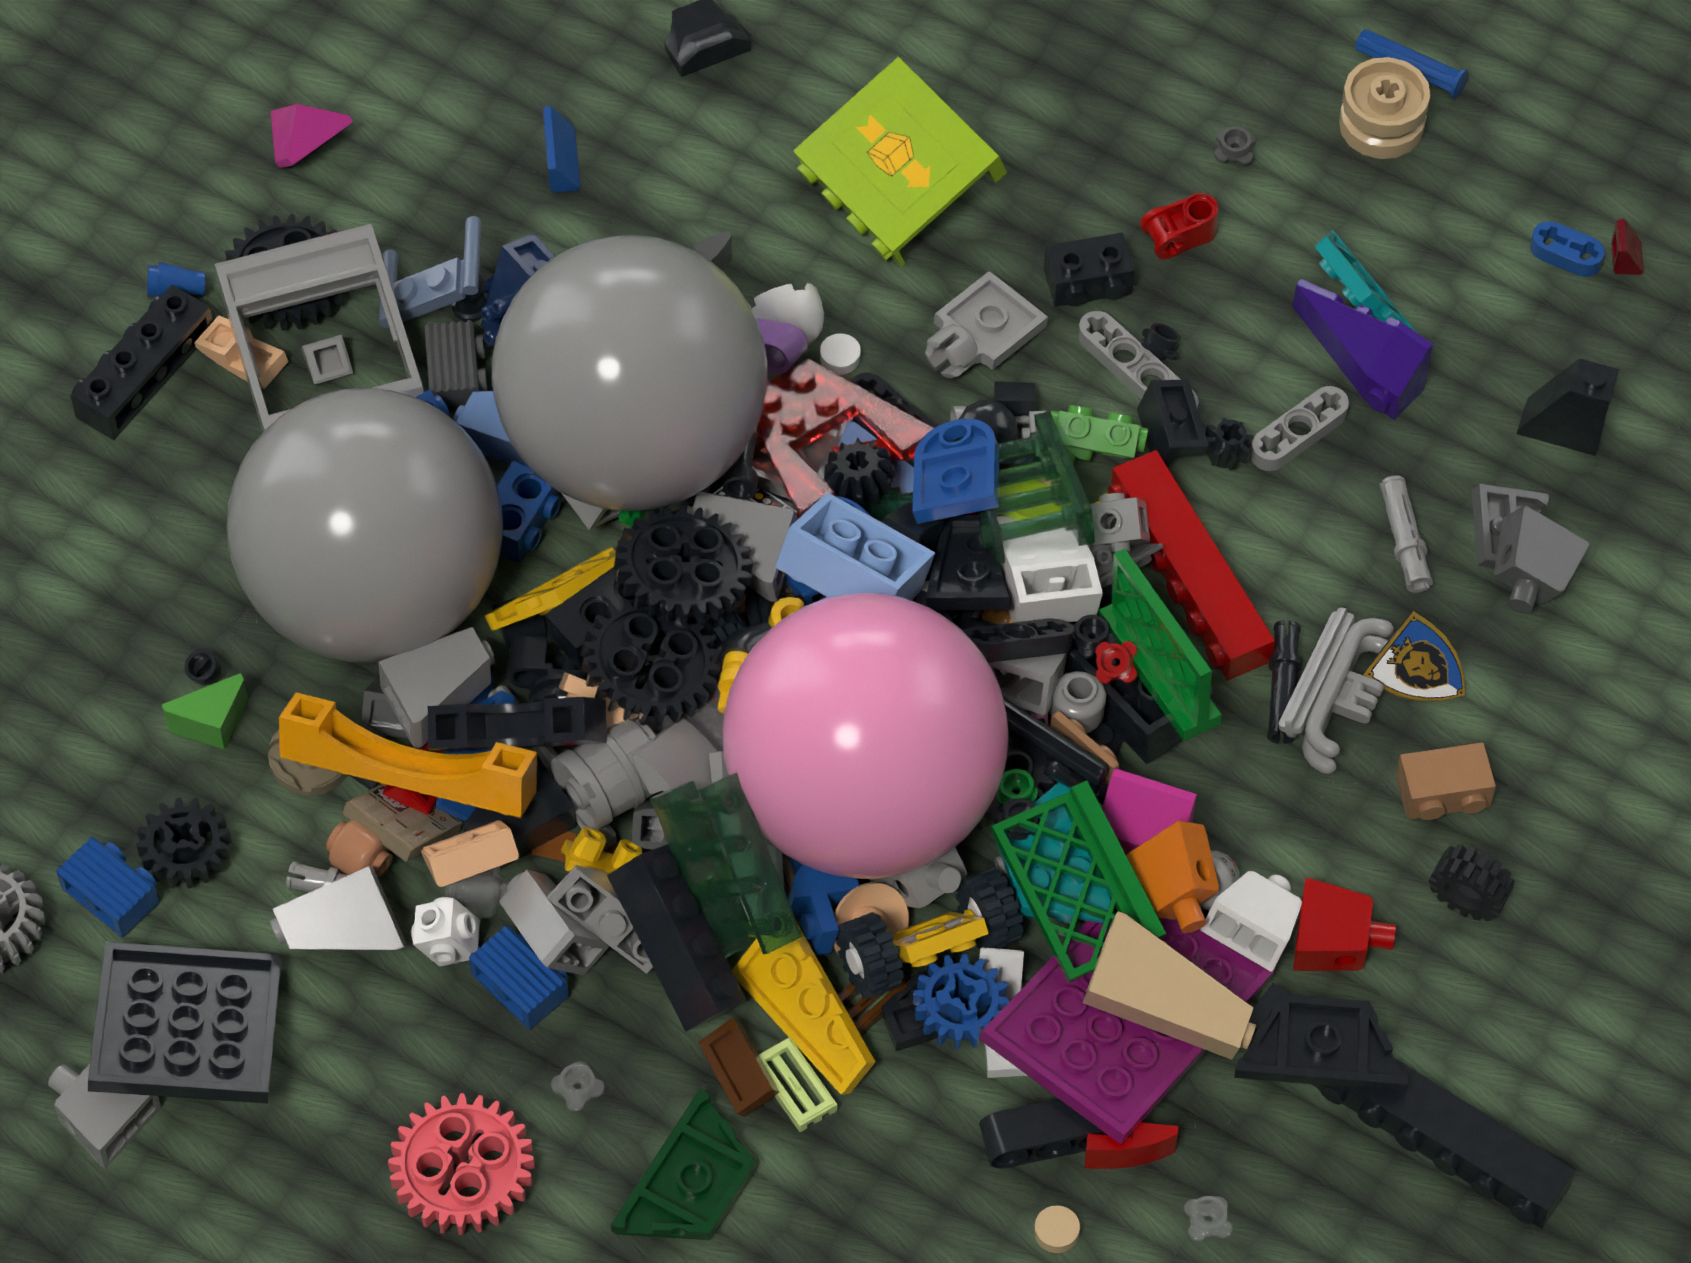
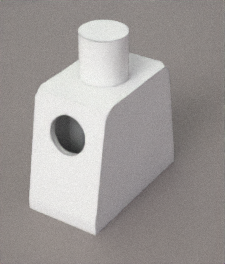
M1248 871L1215 899L1205 919L1206 925L1200 931L1272 972L1290 939L1302 901L1299 897L1290 893L1291 886L1286 878L1280 875H1272L1266 879L1254 871Z

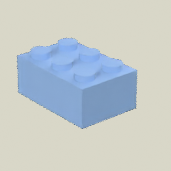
M827 492L789 527L775 567L788 574L793 580L804 583L825 595L826 598L853 593H880L912 601L922 590L935 552Z

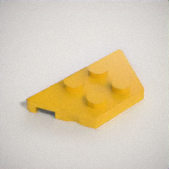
M609 547L486 614L485 618L491 630L499 629L538 613L540 616L547 614L613 568L616 550L613 547Z

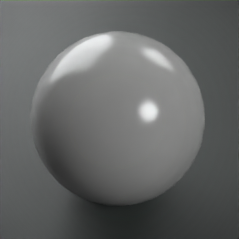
M641 235L608 236L579 244L560 253L538 269L523 284L511 301L496 336L492 357V386L500 422L509 441L524 462L543 481L564 495L591 506L608 510L642 511L672 505L696 495L723 476L738 460L752 438L764 408L767 391V357L760 326L750 304L739 288L715 264L687 247L660 238Z
M353 388L322 394L307 400L281 415L261 434L243 459L234 480L228 502L226 527L230 557L239 584L255 610L273 629L301 648L323 657L345 662L377 663L444 638L465 622L488 590L498 566L503 538L502 503L492 470L482 451L460 425L441 410L413 396L378 388Z

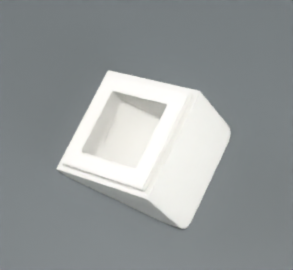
M980 948V958L985 960L984 971L988 972L997 968L999 975L996 983L1006 982L1008 987L1005 997L1013 999L1021 990L1024 952L1021 950Z

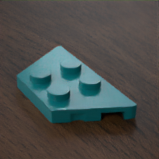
M1334 230L1330 231L1315 246L1324 258L1319 264L1332 279L1336 280L1338 278L1346 287L1342 292L1356 308L1361 304L1371 309L1372 317H1376L1383 322H1386L1391 317L1418 333Z
M1057 783L1033 804L1038 806L1070 792V788ZM1062 807L1048 813L1044 827L1068 835L1072 822L1065 808ZM1075 830L1073 837L1080 839L1078 833ZM1005 832L1013 847L1027 852L1030 851L1035 834H1029L1025 840H1014L1009 837L1008 832ZM1040 835L1034 854L1058 863L1065 843ZM997 844L1009 882L1014 891L1016 901L1018 900L1020 913L1022 916L1034 917ZM1070 845L1063 865L1088 873L1091 859L1087 851ZM1018 858L1024 868L1026 860ZM1031 862L1027 877L1032 885L1049 891L1055 871ZM1094 868L1092 875L1100 878L1097 870ZM1060 873L1054 893L1078 901L1084 881ZM1089 883L1083 903L1107 912L1111 901L1107 890ZM1038 896V898H1039V900H1040V902H1041V904H1042V906H1043V905H1044V902H1045V898H1042V897H1039V896ZM1050 901L1046 914L1048 917L1055 918L1059 922L1070 923L1075 909ZM1081 911L1077 918L1097 923L1104 922L1103 919ZM1109 922V924H1108V927H1107L1108 930H1109V928H1110L1111 922Z

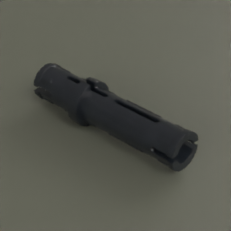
M1285 620L1277 621L1274 624L1275 644L1273 654L1269 656L1268 663L1269 669L1272 671L1267 738L1269 741L1278 744L1280 737L1279 721L1296 688L1297 673L1301 670L1302 659L1298 655L1301 626L1292 620H1289L1287 636L1286 630H1284ZM1282 731V734H1284L1283 744L1294 740V737H1288L1286 732Z

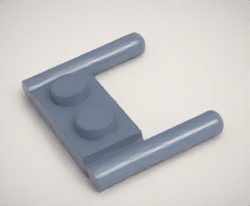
M470 216L465 221L464 259L462 260L456 257L397 281L398 253L392 249L384 251L382 255L402 322L465 299L466 294L475 295L478 293L481 245L480 218ZM380 300L379 325L389 328Z

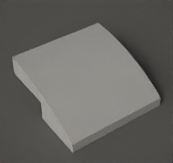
M683 717L680 718L679 723L672 722L631 756L649 793L664 792L682 829L696 825L715 809L709 753L717 752L711 743Z

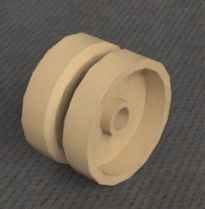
M1384 57L1372 58L1360 63L1348 74L1343 91L1339 125L1341 135L1350 147L1362 155L1377 159L1397 158L1409 153L1417 146L1424 132L1427 118L1426 113L1431 96L1428 81L1421 71L1406 61Z

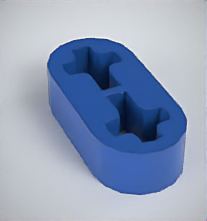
M1552 221L1542 222L1533 230L1530 249L1536 258L1578 276H1593L1600 271L1605 250L1602 243L1597 239ZM1548 238L1555 240L1551 242L1550 245H1546L1543 243L1547 241ZM1585 253L1592 255L1589 256L1587 260H1583L1580 258Z

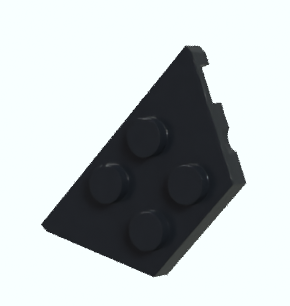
M1280 994L1270 1010L1269 1017L1261 1024L1246 1053L1236 1063L1234 1078L1405 1093L1408 1087V1077L1405 1072L1401 1073L1392 1054L1393 1047L1387 1035L1380 1030L1378 1017L1370 1001Z

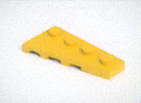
M789 908L779 909L734 966L732 972L742 987L783 1032L792 1039L794 1044L841 1095L850 1094L874 1065L875 1060Z

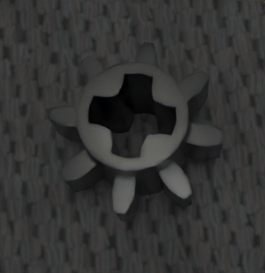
M1222 418L1217 427L1208 424L1205 435L1209 446L1205 453H1208L1212 466L1216 465L1220 468L1233 470L1237 461L1247 463L1254 436L1246 435L1243 422L1239 423L1235 420Z

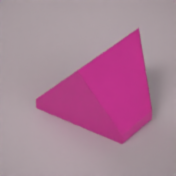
M300 104L270 111L275 163L279 168L294 165L353 122L349 115Z

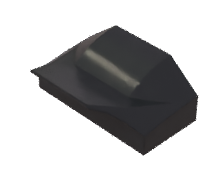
M698 0L672 11L671 30L665 41V51L680 76L684 77L751 51V40L735 16L723 11L713 0Z

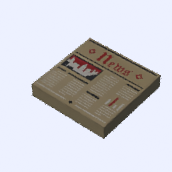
M381 784L346 802L342 813L349 820H355L375 833L385 847L405 862L422 854L421 850L423 847L457 835L463 823L456 817L436 809V803L430 813L426 815L383 795L386 784Z

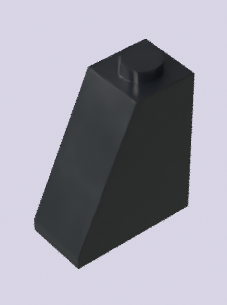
M1579 358L1527 398L1517 434L1596 456L1620 369Z
M531 747V748H522V749L534 751L532 747ZM538 755L536 794L521 818L476 807L463 824L465 833L497 820L503 821L511 829L519 853L517 860L531 853L533 849L576 827L573 804ZM515 861L487 870L485 873L487 876H490Z

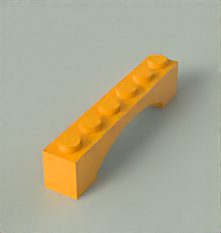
M297 692L279 716L280 758L519 818L523 816L536 794L537 752L498 742H496L492 750L475 754H443L419 750L387 740L359 726L336 709V702Z

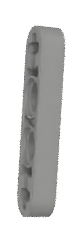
M1091 311L1081 318L1078 331L1081 345L1140 399H1142L1147 389V386L1143 385L1141 379L1147 375L1158 376L1161 380H1181L1109 314L1102 311ZM1090 328H1092L1096 332H1094L1093 334L1089 333ZM1101 328L1104 329L1103 335L1097 332ZM1119 350H1128L1134 354L1135 358L1130 362L1123 363L1116 360L1113 354ZM1192 390L1193 395H1194V399H1195V402H1196V405H1197V409H1198V405H1199L1198 396H1197L1196 393Z

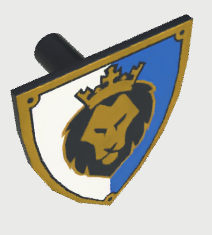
M1414 610L1411 611L1362 673L1363 676L1382 683L1384 690L1399 697L1417 701H1442L1465 696L1464 672L1456 650L1440 629Z

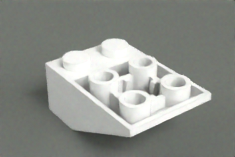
M1071 512L1066 514L1065 519H1058L1041 530L1007 516L988 518L987 522L995 546L996 556L1010 599L1011 610H1009L1012 622L1047 618L1075 622L1086 615H1097L1103 594L1094 557Z

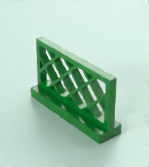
M1126 549L1115 552L1113 556L1112 604L1099 609V616L1105 619L1109 625V633L1116 636V644L1121 645L1125 641H1130L1136 645L1137 654L1134 656V668L1138 672L1137 675L1183 741L1221 725L1222 715L1210 699L1212 670Z
M1087 780L1071 787L1068 793L992 825L990 830L1068 983L1094 972L1099 950H1102L1104 944L1102 941L1109 922L1112 923L1115 914H1112L1114 906L1117 911L1126 914L1160 940H1163L1166 932ZM1062 807L1065 808L1072 822L1068 835L1044 827L1048 813ZM1041 817L1039 825L1030 822L1034 819ZM1016 827L1035 832L1030 851L1027 852L1013 847L1005 832ZM1075 830L1078 833L1080 839L1073 837ZM1040 835L1065 843L1058 863L1034 854ZM1070 845L1087 851L1091 859L1088 873L1063 865ZM1018 858L1026 860L1024 868ZM1031 862L1055 871L1049 891L1030 883L1027 872ZM1094 868L1097 870L1100 878L1092 875ZM1060 873L1084 881L1078 901L1054 893ZM1089 883L1107 890L1111 898L1107 912L1083 903ZM1038 896H1039V897H1042V898H1045V902H1044V905H1043V906H1042V904H1041V902H1040ZM1050 901L1075 909L1068 929L1050 922L1046 914ZM1080 911L1104 920L1098 939L1073 931ZM1057 934L1065 937L1063 945ZM1070 939L1094 947L1090 962L1076 968L1073 967L1066 953Z

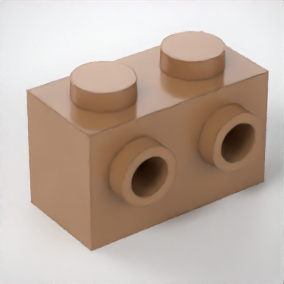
M1483 742L1401 754L1399 757L1396 779L1407 820L1416 818L1433 820L1441 817L1443 814L1455 812L1474 814L1491 807L1496 785Z

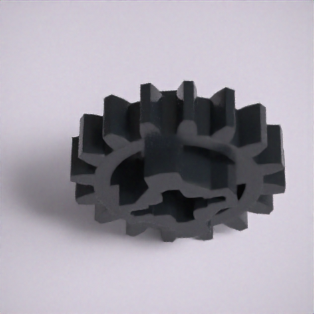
M179 797L175 800V807L170 809L163 802L160 803V815L156 816L147 813L148 827L138 828L140 842L136 843L138 855L141 857L143 868L147 871L152 870L153 878L156 882L161 881L166 876L170 888H175L179 880H185V884L189 889L193 887L194 878L199 877L204 883H208V871L222 872L223 868L220 859H230L231 854L228 844L232 843L230 830L226 829L227 824L224 815L216 816L214 805L209 804L202 810L199 799L194 798L189 806H184L182 799ZM208 832L212 835L210 847L206 844ZM158 839L162 841L160 846L162 852L160 854L156 851Z

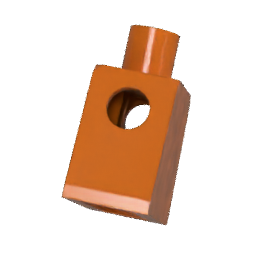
M1178 820L1126 854V857L1157 917L1170 920L1177 919L1182 933H1191L1206 925V920L1199 904L1215 895L1219 884L1204 825Z

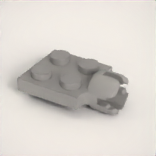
M988 271L935 313L933 324L940 328V330L927 340L928 345L925 354L936 371L950 362L951 365L941 372L942 376L946 378L960 376L972 365L982 363L993 370L1046 328L1048 316L992 272Z

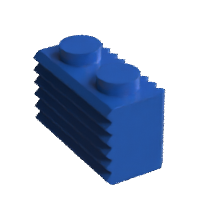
M90 837L87 843H83L82 847L77 849L76 853L64 862L63 866L58 867L56 872L60 886L64 892L68 893L76 902H79L82 907H85L101 922L105 923L107 927L111 928L113 932L117 933L119 937L123 938L159 903L155 888L157 882L144 868L138 867L134 870L125 863L126 857L116 845L111 842L103 845L96 838Z
M505 925L501 931L492 936L488 942H484L483 946L478 947L476 952L471 953L469 957L472 976L486 990H489L491 995L495 996L497 1001H500L529 1030L569 997L567 973L547 968L539 960L521 933L517 934L508 925Z

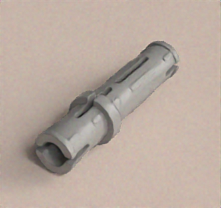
M1390 476L1382 480L1383 483H1380L1379 487L1395 539V559L1401 563L1407 590L1413 593L1422 592L1429 589V585L1433 584L1426 562L1427 546L1418 533L1405 479L1402 476Z

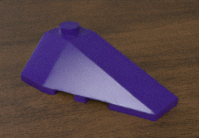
M1302 279L1296 284L1293 301L1295 311L1361 397L1374 410L1383 412L1395 420L1424 391L1433 344L1398 320L1389 317L1386 322L1372 317L1371 309L1360 304L1356 309L1346 306L1339 295Z

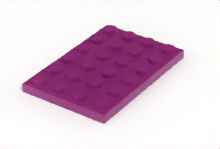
M1158 918L1166 932L1162 940L1164 943L1249 1004L1272 979L1275 968L1272 972L1200 931V929L1191 933H1182L1177 919ZM1086 921L1077 932L1098 939L1103 923ZM1106 929L1102 942H1105L1107 933L1109 931L1108 929ZM1070 939L1066 953L1073 967L1076 968L1090 962L1094 947ZM1053 956L982 1030L979 1040L1115 1141L1122 1144L1207 1050L1082 1003L1093 973L1068 983L1055 956Z

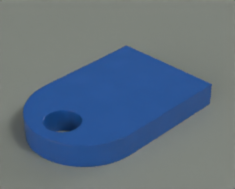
M976 419L953 420L937 426L921 439L914 455L913 514L917 524L999 507V446L994 432L989 425ZM963 437V438H962L961 440H959V441L951 442V441H953V440L956 439V438Z

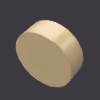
M1058 1205L1047 1207L1036 1218L1034 1228L1035 1239L1039 1246L1048 1252H1066L1073 1248L1078 1241L1080 1223L1076 1214L1067 1207Z

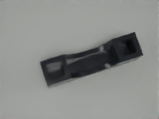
M567 697L544 699V701L522 704L427 706L428 749L447 752L492 750L496 742L518 748L607 742L606 700Z

